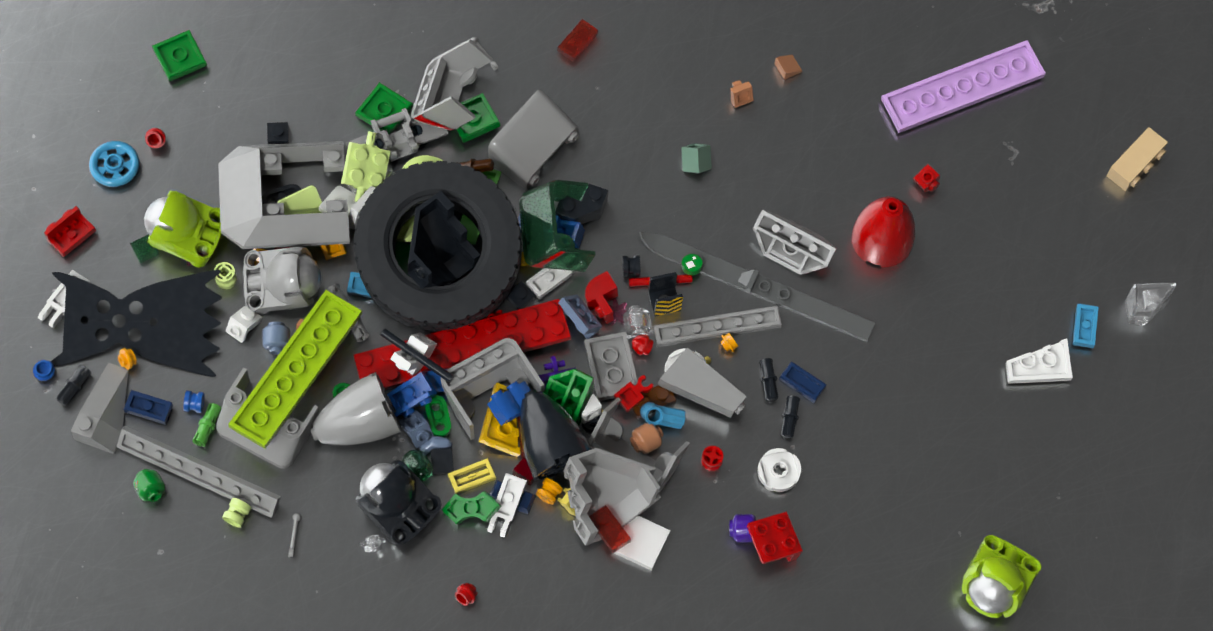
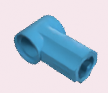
M652 402L645 403L640 409L641 417L648 424L652 423L653 425L681 429L685 423L684 410L660 406ZM656 409L655 416L648 418L649 412Z

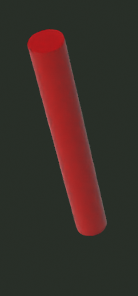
M677 275L676 284L692 283V275ZM650 277L629 278V287L649 285Z

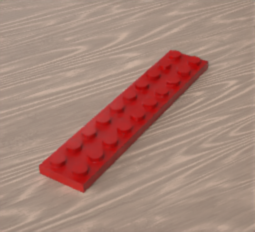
M560 299L482 319L457 329L442 330L425 335L437 343L429 359L442 368L449 369L505 338L515 340L523 353L571 340L563 309L558 303ZM393 344L354 354L359 378L362 379L376 372L385 391L399 387L420 372L431 370L423 366L416 374L412 375L407 371L399 369L396 363L391 360L394 352L401 349Z

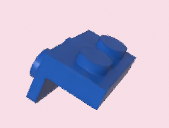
M423 371L387 395L397 411L394 415L406 418L415 412L414 408L418 405L423 407L432 402L431 397L436 395L437 392Z

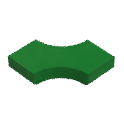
M483 491L474 498H463L455 493L442 508V511L458 525L472 517L489 522L501 505L486 491Z

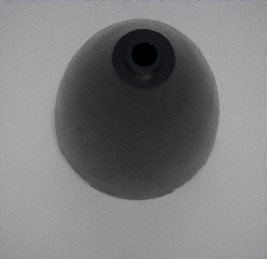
M536 389L524 394L525 398L522 400L520 410L522 446L532 477L535 481H541L563 472L569 457L592 450L578 424L555 400L541 391L537 392Z

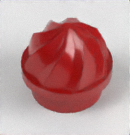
M151 128L146 132L145 141L149 147L160 148L165 144L166 136L161 129Z
M638 335L632 340V349L641 356L643 354L647 356L653 347V340L649 339V336Z
M464 583L457 587L455 598L460 604L467 606L475 602L478 592L474 585Z

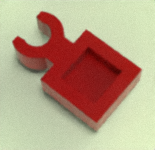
M645 375L639 377L635 386L630 381L614 394L615 399L617 397L621 399L620 404L627 413L644 400L642 393H648L653 389L652 383L647 387L642 385V382L646 380Z

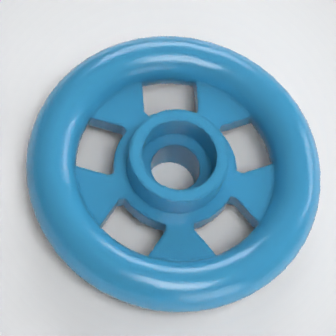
M109 141L94 150L90 157L89 169L93 178L100 184L118 187L127 184L136 176L139 169V157L135 149L129 144L121 141ZM116 149L117 154H107L108 150ZM125 154H128L130 160L127 162L122 157ZM99 159L104 160V167H98ZM113 163H118L115 167L111 166ZM127 168L129 171L122 176L120 172ZM105 172L114 174L112 178L104 176Z

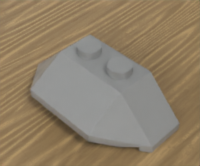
M762 209L753 227L763 255L799 275L828 267L837 249L817 233L784 216Z

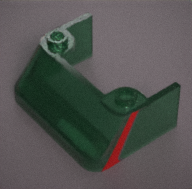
M553 180L523 193L519 200L523 254L524 260L528 265L537 268L586 271L596 255L595 251L577 250L570 236L557 233L554 201L559 202V200L566 198V196L580 200L588 188V183Z

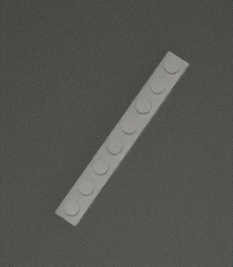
M127 426L122 428L117 448L231 500L232 498L240 499L249 504L253 510L270 518L275 515L281 496Z

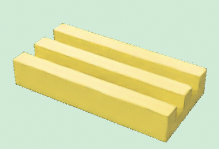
M488 458L448 473V478L456 494L496 480ZM481 467H487V469L470 474L456 481L454 479L455 477L461 476L463 474L474 471ZM486 474H490V475H488V476H485V477H483V478L477 479V480H475V481H472V482H470V483H467V484H464V485L458 487V485H460V484H463V483H465V482L471 481V480H473V479H476V478H478V477L484 476V475H486Z

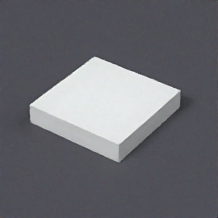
M637 516L623 527L612 553L652 571L670 534V530Z

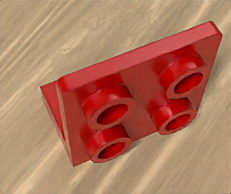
M787 511L747 524V529L762 564L785 557L788 562L795 561L803 550Z

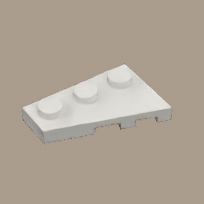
M1067 338L1054 345L1045 346L1038 351L1029 352L1006 362L1008 384L1071 381L1073 377Z

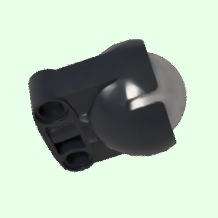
M400 460L393 461L391 464L380 463L370 467L361 479L360 494L355 498L358 506L387 536L388 541L394 545H402L409 542L435 517L442 506L440 498L434 495L411 469ZM427 499L433 501V508L431 510L426 508L425 503ZM397 529H400L403 533L400 541L396 540L394 536Z

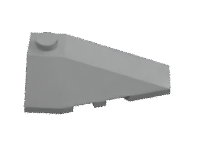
M111 363L107 364L71 429L74 440L115 454L124 423V407L129 370Z

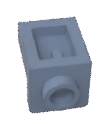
M417 410L410 416L399 420L401 428L408 434L416 448L434 436L428 422Z

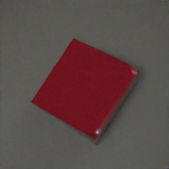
M524 457L514 467L512 475L527 480L526 484L531 486L534 478Z

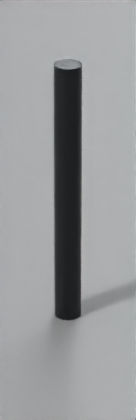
M387 329L381 332L380 336L450 383L454 379L453 374Z

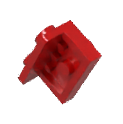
M75 206L73 209L67 210L57 222L51 223L44 234L47 241L65 257L96 232V229L81 214L80 209Z

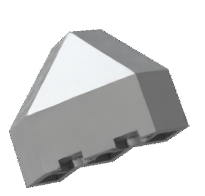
M598 448L569 457L564 468L565 479H569L571 490L567 492L570 508L575 509L574 529L585 546L614 535L661 498L658 493L660 490L659 483L653 477L656 468Z

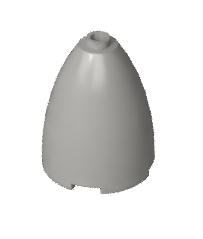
M375 372L358 380L336 395L318 414L312 423L313 428L310 431L314 440H319L320 443L356 445L381 440L400 433L401 426L398 418L394 415L395 410L385 392V388Z

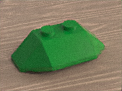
M576 368L549 377L543 393L560 404L579 426L582 420V413L594 390V377Z

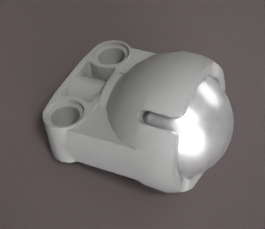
M290 247L259 252L251 250L244 257V295L248 309L258 314H265L269 311L308 307L314 303L313 299L317 296L322 276L318 264L312 259V255L307 248ZM259 257V263L255 266L254 262ZM261 299L260 306L256 307V302Z

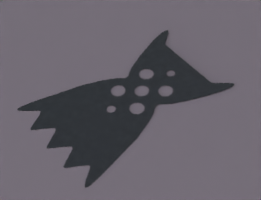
M205 271L157 282L138 289L123 299H118L109 291L80 278L61 272H52L53 276L65 285L66 296L63 351L50 362L53 363L54 367L65 365L102 352L115 343H121L125 348L132 349L134 353L154 362L200 375L215 377L216 374L202 362V359L219 351L220 348L205 339L203 335L219 326L221 322L207 314L204 309L221 300L222 296L208 289L205 284L215 278L221 271ZM101 300H106L110 304V309L106 313H100L97 310V304ZM134 301H139L143 305V310L139 314H133L129 309L130 304ZM117 314L123 315L126 319L125 325L119 328L115 327L112 323L113 317ZM83 316H87L89 318V322L87 324L81 323V318ZM151 318L157 319L155 326L150 325L149 322H142L149 321ZM102 327L106 328L109 333L108 338L104 341H100L95 337L96 330ZM133 328L139 329L142 334L140 340L135 342L128 338V332Z

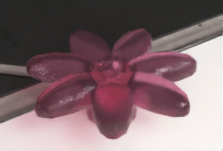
M614 299L612 306L609 305L614 316V321L610 323L613 325L618 319L620 323L624 324L623 316L630 315L629 311L624 310L627 303L624 302L618 305L617 300Z

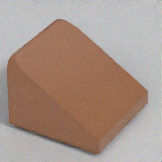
M793 55L779 56L775 59V66L784 80L802 72Z

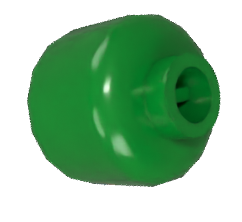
M141 470L133 481V486L142 501H158L165 491V484L160 474L155 470Z

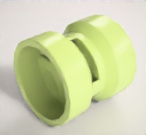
M228 262L217 264L214 270H220L221 272L215 277L216 284L221 289H231L237 281L233 265Z
M232 498L229 503L230 508L224 512L222 519L232 526L241 528L244 524L245 515H248L252 508L246 502Z

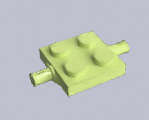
M368 131L366 144L349 142L341 184L351 185L357 189L355 202L371 186L376 188L380 183L382 184L386 177L390 151L380 149L374 145L377 134L375 132Z

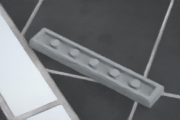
M777 305L654 325L653 330L658 348L720 338L721 335L725 336L728 333L732 336L781 328L782 323Z

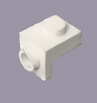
M245 305L230 317L226 332L242 343L245 341L248 332L261 322L262 316L248 309Z

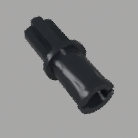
M765 358L759 362L762 374L760 381L764 385L766 400L774 401L778 399L777 376L774 374L773 360Z
M80 365L73 376L66 380L67 384L56 397L59 403L67 405L75 393L81 390V385L91 375L89 369L81 375L86 367Z
M790 395L786 398L785 413L782 414L781 436L784 438H793L796 421L799 419L797 413L800 398Z

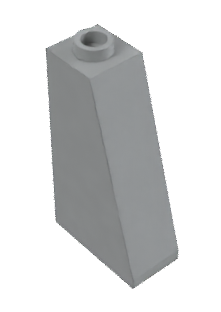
M688 347L658 382V385L730 418L734 413L738 415L746 406L744 401L747 396Z

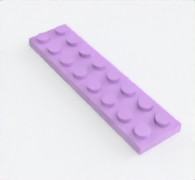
M1028 40L882 95L881 100L898 133L1041 79L1046 73Z

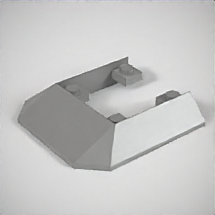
M343 141L238 146L218 163L221 234L242 249L350 244L347 200L326 201L327 213L284 215L283 203L262 204L261 175L282 174L281 163L323 161L324 172L344 171Z

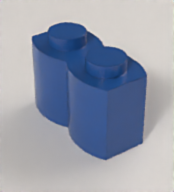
M516 381L510 384L504 393L499 390L490 396L492 400L487 405L501 426L520 416L522 400L525 398L524 394L531 391L525 381L520 384Z

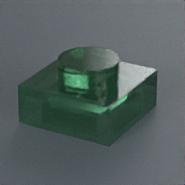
M149 234L130 243L139 263L159 255L157 248L152 247L147 242Z

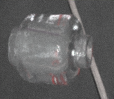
M635 305L631 306L624 313L623 322L625 332L628 335L632 336V338L638 335H648V332L652 329V323L647 309Z

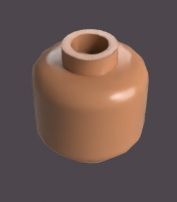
M644 423L632 431L630 442L636 452L649 454L661 446L663 432L658 425L654 426L652 423Z

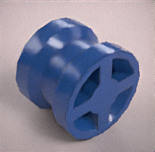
M186 390L183 405L184 412L194 410L197 413H202L205 393L198 392L196 394Z

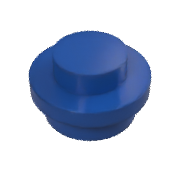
M41 360L34 365L33 374L40 381H48L54 376L55 367L52 362Z

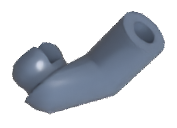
M433 436L422 444L419 449L426 456L430 453L431 449L452 448V442L448 438Z

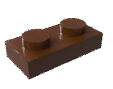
M658 385L653 387L650 392L642 393L644 400L632 410L636 418L639 419L642 418L640 409L645 403L652 402L656 405L667 407L676 403V398L673 392ZM656 409L651 410L649 414L655 412Z

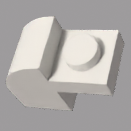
M421 332L411 335L407 344L428 358L437 343ZM402 350L394 352L391 360L396 363L399 369L407 371L412 375L416 374L424 366Z

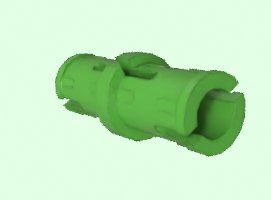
M209 403L205 415L199 420L198 430L192 440L195 445L205 447L209 435L215 430V423L221 411L219 405Z

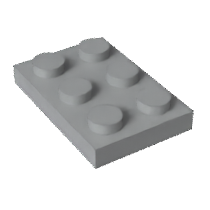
M626 332L584 339L591 375L594 377L596 397L599 401L614 398V394L630 381L634 386L637 384V376Z

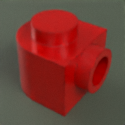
M929 164L913 178L914 182L925 192L929 190L933 192L940 185L938 182L940 175Z

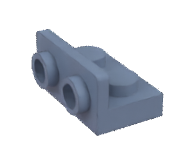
M577 294L563 297L558 302L563 308V312L570 317L577 330L586 339L592 338L602 327Z

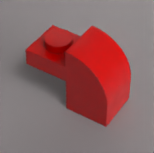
M605 271L588 283L585 290L586 305L590 311L594 309L598 318H603L606 324L614 321L613 311L607 302L618 297V288L608 271Z

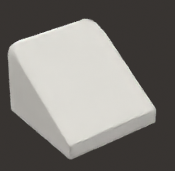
M594 394L590 397L582 413L581 421L583 424L601 414L602 405Z

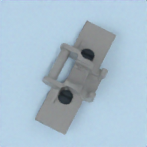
M406 108L401 109L402 112L375 121L373 119L370 121L374 132L377 133L374 145L380 149L390 151V161L416 153L421 144L448 135L446 129L417 123L410 118ZM405 120L400 131L388 134L386 130L380 131L379 129ZM367 135L345 142L347 149L349 142L366 144Z

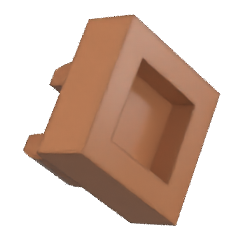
M740 80L732 82L733 88H730L731 102L735 108L753 101V90L749 81L743 84Z

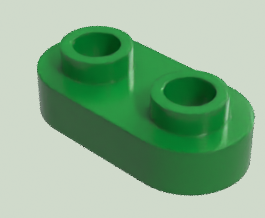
M434 395L431 397L433 401L425 405L428 423L434 436L446 437L451 432V421L447 403L443 397ZM434 406L440 407L437 411H434L432 408ZM440 425L445 427L441 431L437 429V427Z

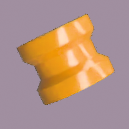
M545 478L542 482L543 486L536 491V495L542 501L554 505L556 496L561 494L563 488L557 482Z

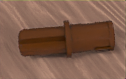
M470 159L467 162H460L461 166L466 165L479 172L492 171L494 169L492 159Z

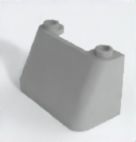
M538 90L492 139L488 146V159H492L495 168L527 191L530 186H535L540 180V168L563 143L568 144L576 141L579 136V128L547 94Z

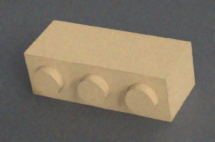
M1148 127L1111 166L1107 177L1124 191H1127L1130 186L1134 188L1141 180L1140 176L1143 172L1147 174L1153 168V162L1156 159L1159 161L1167 152L1165 147L1168 142Z

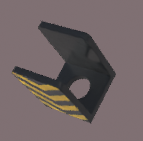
M676 272L650 277L648 294L654 316L681 311L683 295H677Z

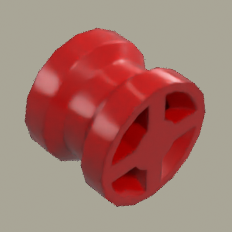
M717 446L706 447L701 458V464L704 469L708 471L718 470L723 462V451Z

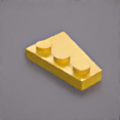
M496 383L491 396L499 390L504 393L507 391V386ZM488 407L478 442L512 456H520L517 419L515 418L501 426Z

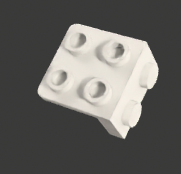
M337 186L320 204L319 211L327 213L326 201L347 200L349 228L353 230L356 227L357 219L362 207L365 205V201L373 193L375 187L371 186L355 202V193L342 186Z

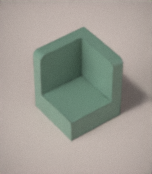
M693 143L681 147L684 172L701 173L712 168L710 145Z

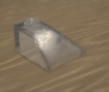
M1176 282L1134 284L1125 300L1128 324L1135 323V325L1141 326L1149 323L1168 302L1176 288Z

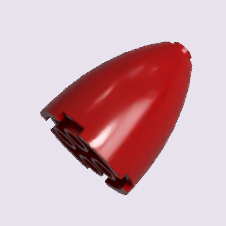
M887 196L874 200L863 209L854 224L851 236L852 245L857 255L865 262L868 261L881 267L898 265L909 256L915 240V221L906 203L896 197Z

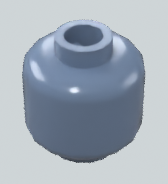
M270 322L262 331L263 348L270 351L273 355H279L290 340V329L283 322Z

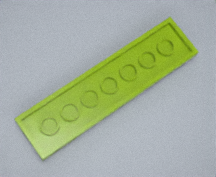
M325 290L229 422V428L266 449L361 317L362 310Z

